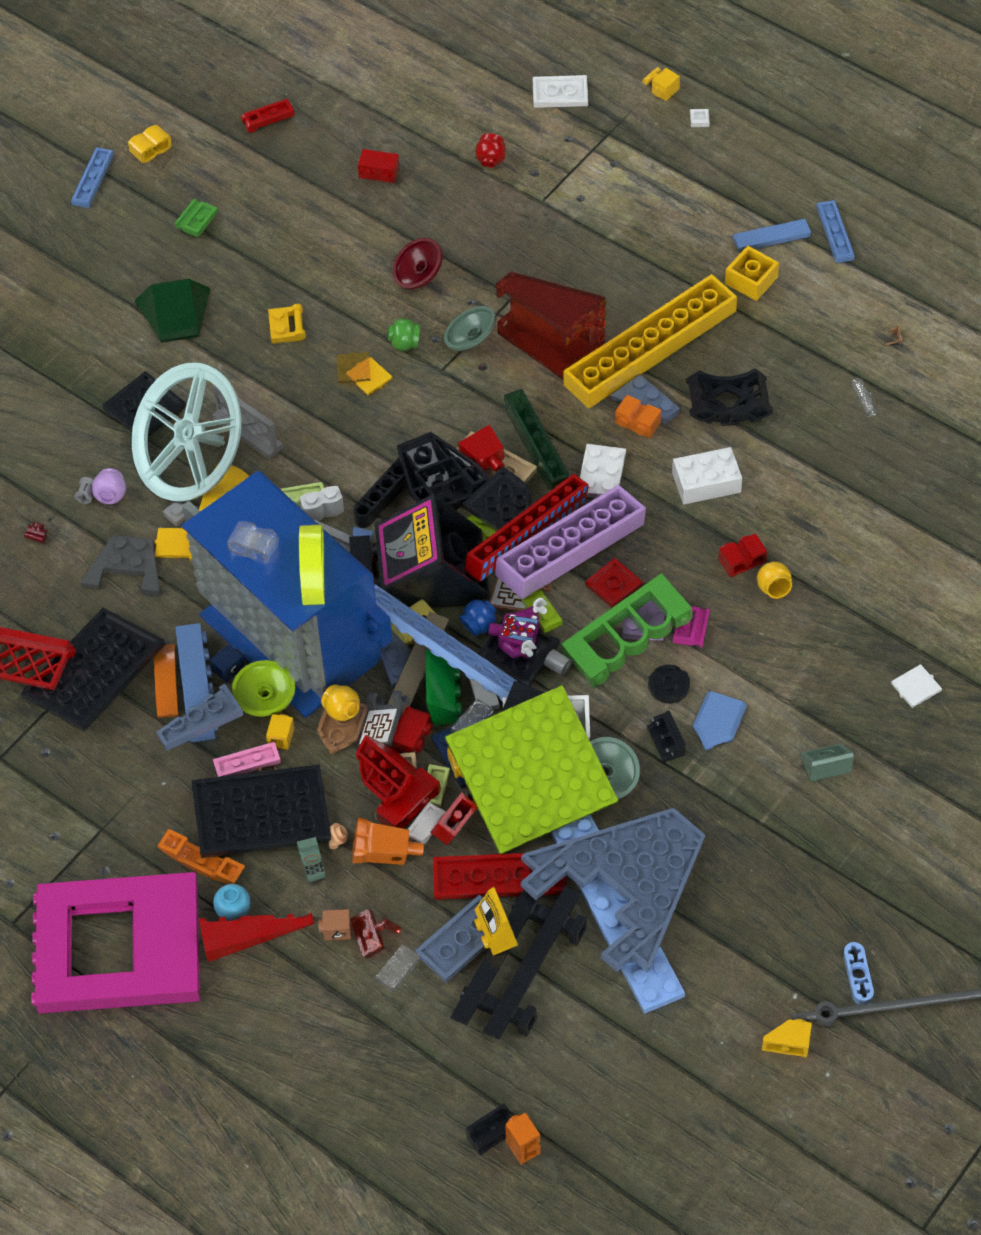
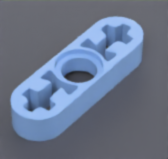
M851 942L845 946L843 957L852 997L858 1005L869 1004L873 999L874 990L865 950L861 944ZM852 950H854L855 953L858 954L857 962L855 963L853 954H850ZM860 969L865 973V976L856 978L852 972ZM860 985H863L864 993L867 994L866 997H862V994H859Z

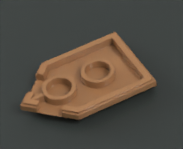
M360 703L356 716L347 721L334 720L324 709L317 733L330 754L358 741L368 711L367 704Z

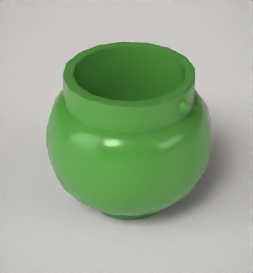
M406 318L397 319L393 325H389L387 340L391 341L393 348L399 351H408L411 348L417 349L420 324L413 323L412 320Z

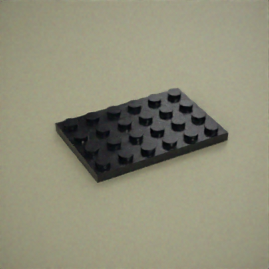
M102 608L70 641L76 653L73 658L69 657L55 690L28 685L21 694L24 699L85 731L166 645L165 641L115 613ZM56 656L51 661L52 666L60 662L62 656ZM49 664L42 671L49 668ZM53 673L42 678L43 682L50 683L54 676Z
M320 764L191 780L201 858L297 846V841L316 837L317 843L331 841Z

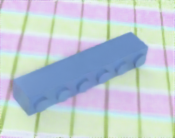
M200 623L175 627L186 714L187 710L192 706L197 707L203 703L206 696L209 694L214 695L213 684L208 682V678H211L212 674L210 665H206V661L210 660L208 648H204V643H207L206 631L201 630ZM218 727L191 739L190 743L216 739L215 731L219 730Z

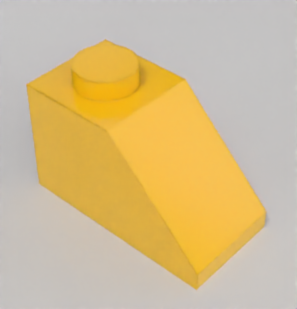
M803 1019L787 1020L763 1037L762 1051L807 1057L812 1023L806 1022Z

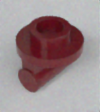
M33 522L32 525L28 524L24 537L45 543L48 529H45V525L42 523Z

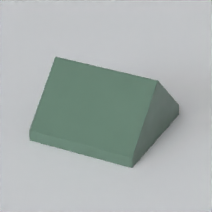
M841 743L800 752L810 782L851 773L854 758L853 752Z

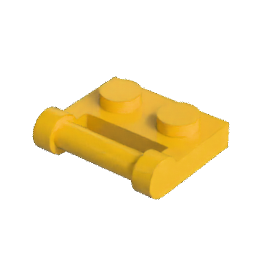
M301 304L268 309L272 343L301 341L306 338L302 324L303 306ZM288 316H294V332H290Z

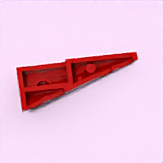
M312 913L297 918L293 914H287L286 918L275 919L274 915L240 916V919L227 921L225 917H219L218 921L207 922L206 918L199 919L208 962L314 924Z

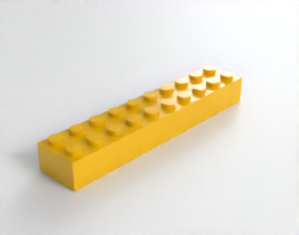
M709 275L565 369L564 386L590 409L639 374H643L735 313L737 296L715 276Z

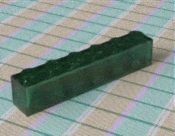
M523 389L505 394L504 410L550 492L570 477V474Z

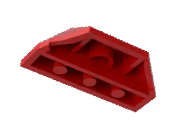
M368 735L364 736L355 753L356 758L359 760V770L363 784L385 804H390L402 796L417 772V769L396 750Z

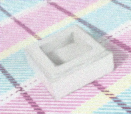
M690 109L691 127H709V110Z

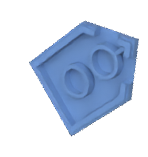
M713 691L707 692L693 724V729L702 741L705 751L723 742L733 741L747 708L746 703Z

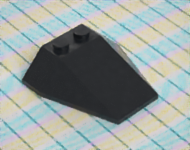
M432 432L397 445L409 493L416 503L435 494L452 508L462 505L463 502L490 479L478 463Z

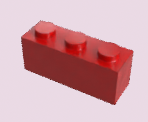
M420 767L402 796L390 804H385L383 801L379 804L376 810L378 821L383 825L404 829L423 810L426 804L441 791L440 782Z

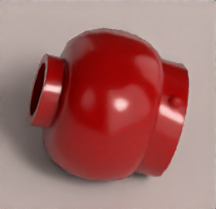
M483 134L479 138L480 141L476 144L475 156L481 162V165L493 168L505 159L506 147L504 138L496 134Z

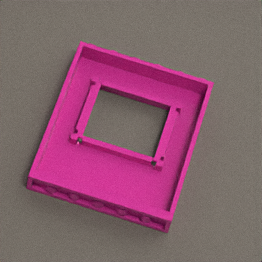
M196 872L37 884V893H33L34 906H37V912H33V924L36 926V932L32 934L33 945H36V952H32L33 965H36V972H32V984L35 985V992L31 993L32 1005H36L38 1014L200 1001L199 909ZM133 911V971L72 976V916Z

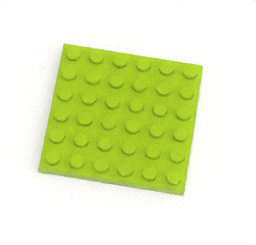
M563 685L445 737L499 854L511 851L618 802L615 792Z

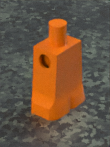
M358 817L352 847V863L372 862L404 865L407 854L423 855L424 843L408 841L409 830L376 824Z

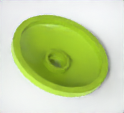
M270 660L256 661L242 668L232 684V694L242 711L253 716L264 717L284 710L290 704L295 694V681L289 676V670L286 667L281 669L275 661Z

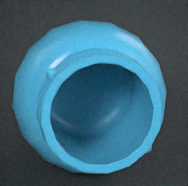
M228 884L216 892L213 904L218 916L225 917L227 921L240 919V916H246L249 912L251 901L250 895L245 888L237 884Z

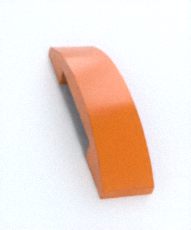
M168 644L154 657L158 718L179 716L176 645Z
M171 829L167 830L158 844V848L177 862L199 874L222 883L235 884L245 869L244 865L228 857L224 859L218 856L201 858L200 847L188 842L187 837Z

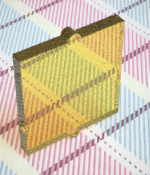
M351 352L350 354L337 355L339 383L353 382L356 384L357 382L371 381L369 352Z

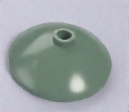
M478 306L461 313L449 324L445 331L444 342L451 350L464 351L480 345L494 330L497 320L495 312L490 307Z
M601 737L590 741L602 768L608 772L607 778L617 799L625 797L634 789L640 775L639 761L635 752L625 742L612 737Z

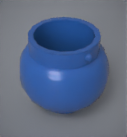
M475 599L465 606L463 614L459 616V619L465 628L473 636L477 637L480 633L489 632L490 623H496L494 614L497 611L487 600L483 602Z

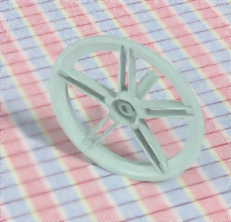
M185 363L175 366L163 373L150 386L138 407L132 430V453L135 467L144 484L154 494L163 499L184 502L206 494L220 482L235 458L241 435L240 404L233 386L220 371L202 363ZM193 378L183 419L158 404L165 393L174 385ZM207 380L213 383L223 394L228 405L230 418L203 423L198 422ZM155 408L159 409L169 417L176 420L175 424L173 425L163 416L154 411ZM152 415L174 431V438L153 463L150 461L147 443ZM230 423L229 426L205 431V427ZM230 431L228 445L223 458L216 469L207 476L199 442L216 447L224 446V436L217 434ZM185 448L196 485L185 488L173 487L164 482L159 475Z

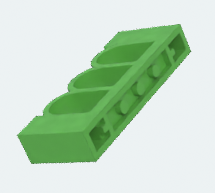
M661 573L561 644L563 653L566 657L572 659V664L594 688L606 682L610 676L609 672H615L625 664L626 655L635 656L643 653L649 646L650 638L661 639L671 632L673 625L677 629L681 625L688 624L693 618L692 607ZM652 600L667 618L663 624L651 626L644 622L636 611ZM629 617L643 633V636L636 642H625L614 631L613 627ZM605 633L620 651L612 659H603L595 653L589 644Z

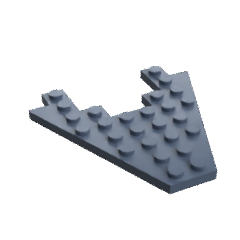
M671 808L523 854L521 861L532 869L533 872L521 881L520 886L537 900L566 875L582 888L599 876L627 901L616 912L615 917L629 929L602 952L600 958L616 972L633 959L648 973L702 847L705 834L676 809Z

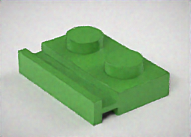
M194 198L174 223L175 228H180L183 232L199 237L217 215L218 209L205 202H198Z

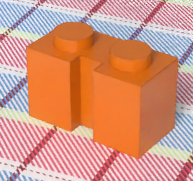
M626 395L615 411V423L636 432L638 435L650 438L661 423L662 410L650 404L645 406L641 404L640 400Z
M526 1113L511 1117L505 1124L506 1143L522 1165L541 1154V1147L539 1145L540 1134Z

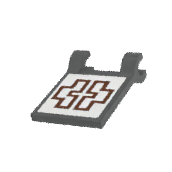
M394 691L392 694L393 704L384 705L383 698H376V693H369L367 695L368 711L357 747H359L365 735L387 746H391L403 707L408 705L410 697L401 696L402 691Z

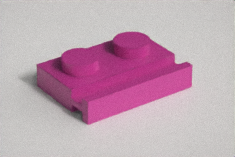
M691 606L693 618L688 624L681 625L677 629L675 628L673 643L689 646L700 645L703 648L710 609L702 610L700 607Z

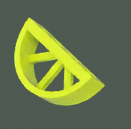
M301 525L299 529V562L303 605L325 604L323 525Z

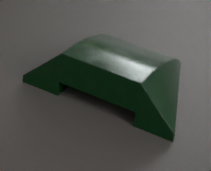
M191 279L152 284L135 299V303L141 309L143 316L148 320L161 343L194 338L200 335L210 288Z

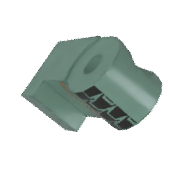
M316 837L297 841L298 852L308 883L326 878Z

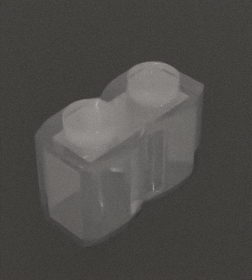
M239 521L227 543L228 550L249 557L263 564H268L279 545L278 535L271 529L257 528L251 522Z

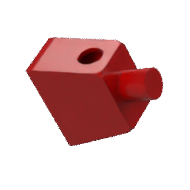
M490 425L458 443L459 451L478 463L484 471L492 468L497 472L504 467L502 462L504 459V448Z

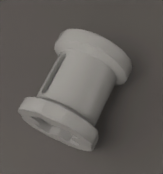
M88 477L80 479L79 490L74 495L78 502L83 504L91 503L93 479Z

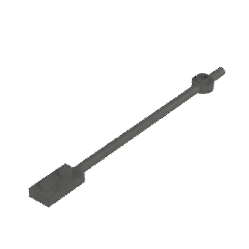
M981 989L836 1008L831 1002H821L816 1006L815 1011L793 1013L792 1020H816L822 1026H830L835 1023L837 1017L977 999L981 998ZM822 1014H828L830 1017L824 1018Z

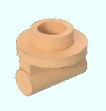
M338 823L329 826L331 841L328 843L330 849H336L340 844L347 841V830Z

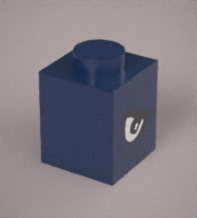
M226 645L210 659L212 671L227 683L244 668L243 654L237 648L233 649L230 645Z

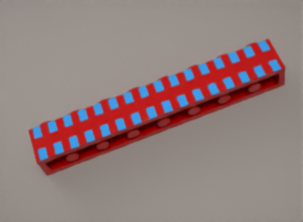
M572 474L468 552L465 571L478 581H482L496 570V560L499 556L563 519L586 501L589 484L575 474Z

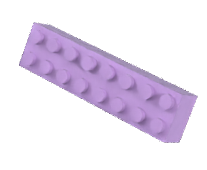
M617 485L499 556L496 560L495 575L521 599H524L643 526L646 507L620 485Z

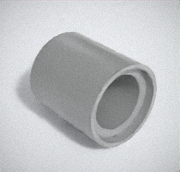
M554 649L549 652L544 661V666L562 676L567 673L572 664V659Z

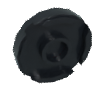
M666 664L657 667L650 674L648 688L650 694L656 700L672 704L680 702L687 696L690 689V678L685 670H681L680 667Z

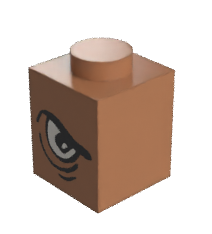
M349 909L322 911L323 919L318 920L319 933L323 932L324 941L351 939Z

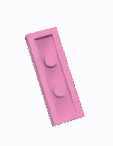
M275 742L213 759L217 776L222 777L246 774L259 770L260 767L263 769L280 764L281 760Z

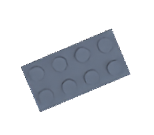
M480 895L415 950V955L445 983L485 949L481 939L484 932H478L474 919L478 918L475 908L483 899Z

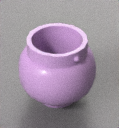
M113 468L103 469L94 478L92 483L94 497L104 504L118 503L126 492L123 475Z

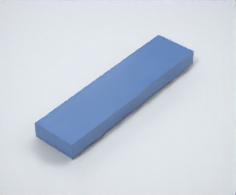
M95 148L71 199L72 205L90 208L113 159V150Z
M835 200L817 203L816 209L835 262L840 263L854 260L855 255Z
M806 219L733 234V240L738 252H742L747 246L757 249L811 237V231Z

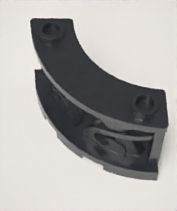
M752 369L735 376H714L700 370L685 379L689 385L692 408L689 410L690 416L708 424H711L713 421L721 422L722 426L738 425L740 421L750 420V422H754L773 414V407L770 406L766 376L757 369ZM758 385L759 389L753 392L754 387ZM724 392H729L741 399L736 401L733 407H726L715 398Z

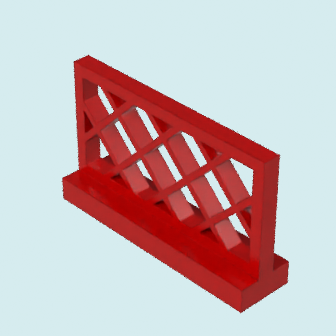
M0 627V645H7L9 648L0 654V679L55 690L69 657L73 658L76 653L70 641ZM20 649L26 650L27 653L16 658L14 652ZM42 652L45 657L34 662L32 656ZM12 655L14 660L3 665L1 660ZM56 656H62L60 662L52 666L50 660ZM29 658L32 664L21 669L19 663ZM48 662L49 668L39 673L37 667ZM15 665L17 666L19 671L12 675L7 674L6 670ZM32 669L35 670V676L29 679L25 678V673ZM53 673L54 676L50 683L43 682L42 678Z

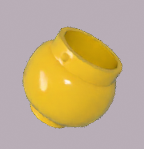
M769 562L760 568L757 574V584L763 593L771 598L779 599L791 591V572L786 565L780 562Z
M334 684L323 693L321 704L327 714L334 720L347 721L358 713L360 699L357 692L351 687Z

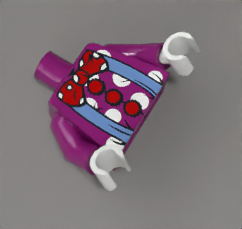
M538 598L533 606L525 610L505 614L502 625L490 623L489 635L499 637V648L511 658L524 657L531 659L533 649L537 648L535 641L539 630L538 614H545L547 612V609L544 607L547 605V602L543 598Z

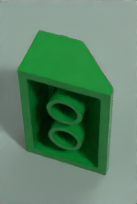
M426 650V699L434 726L459 724V715H462L461 702H458V697H462L460 684H458V679H461V671L459 668L451 667L444 658L435 656L430 650Z

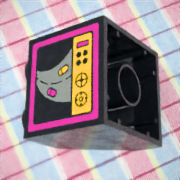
M435 494L374 524L376 542L372 544V551L378 561L380 574L376 577L375 583L406 606L411 607L422 599L430 607L466 606L472 600H483L490 596L488 576L482 581H478L465 571L467 553L483 542L482 529Z

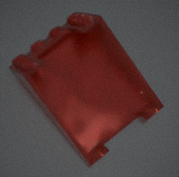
M511 271L496 283V297L500 298L505 293L510 296V311L497 321L498 335L562 380H564L565 369L605 344L606 298L604 296Z

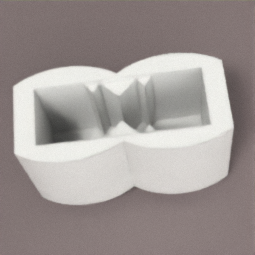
M329 486L319 492H309L300 497L301 508L312 519L317 521L322 520L324 517H335L344 512L343 498L338 486Z

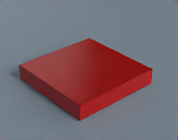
M614 558L585 581V585L613 608L643 587V581Z

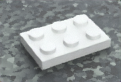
M593 444L586 445L580 478L589 484L587 497L597 498L620 485L626 449Z

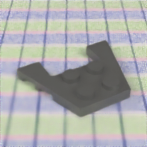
M112 535L81 580L82 588L100 590L105 572L144 576L141 593L160 596L152 539Z

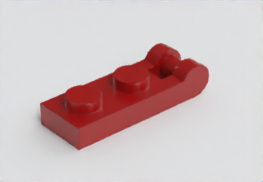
M284 99L246 112L241 116L243 124H246L247 131L253 133L257 128L295 116L289 100Z

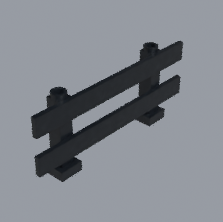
M564 886L553 908L550 909L537 903L540 897L535 900L523 890L520 897H516L513 901L512 911L507 918L515 939H517L528 919L542 924L540 931L501 999L486 992L510 949L494 956L491 949H489L468 987L465 986L463 988L460 1001L452 1013L451 1019L467 1026L476 1009L491 1014L483 1030L484 1034L500 1040L507 1025L511 1023L518 1026L519 1034L527 1037L537 1020L536 1008L527 1005L524 1010L518 1006L559 933L568 935L569 943L578 946L587 930V918L578 914L576 919L569 917L581 894Z

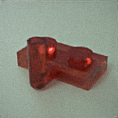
M370 909L350 919L362 957L366 959L385 949L380 935L382 930L388 929L395 934L401 931L399 925L388 919L377 923L374 913Z

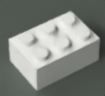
M731 447L673 459L672 474L683 505L741 493L742 476Z

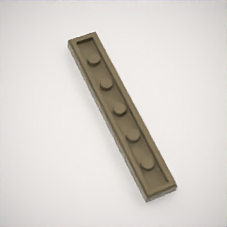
M429 612L426 618L443 631H445L449 622L448 618L433 612ZM416 642L394 691H402L401 696L410 697L408 707L411 706L426 673L425 651L430 650L425 645H420ZM392 695L387 705L393 704ZM407 706L403 707V709H402V711H401V715H400L399 721H400V719H401V717H402V715H403V713H404V711H405V709H406Z

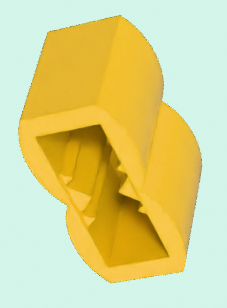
M158 125L148 127L143 133L133 136L128 141L129 151L142 163L149 162L157 154L165 152L172 146L171 136Z

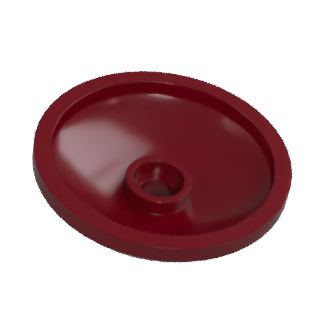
M419 238L408 243L399 252L394 261L392 274L395 282L407 290L418 289L431 282L439 272L443 260V252L440 245L431 238Z

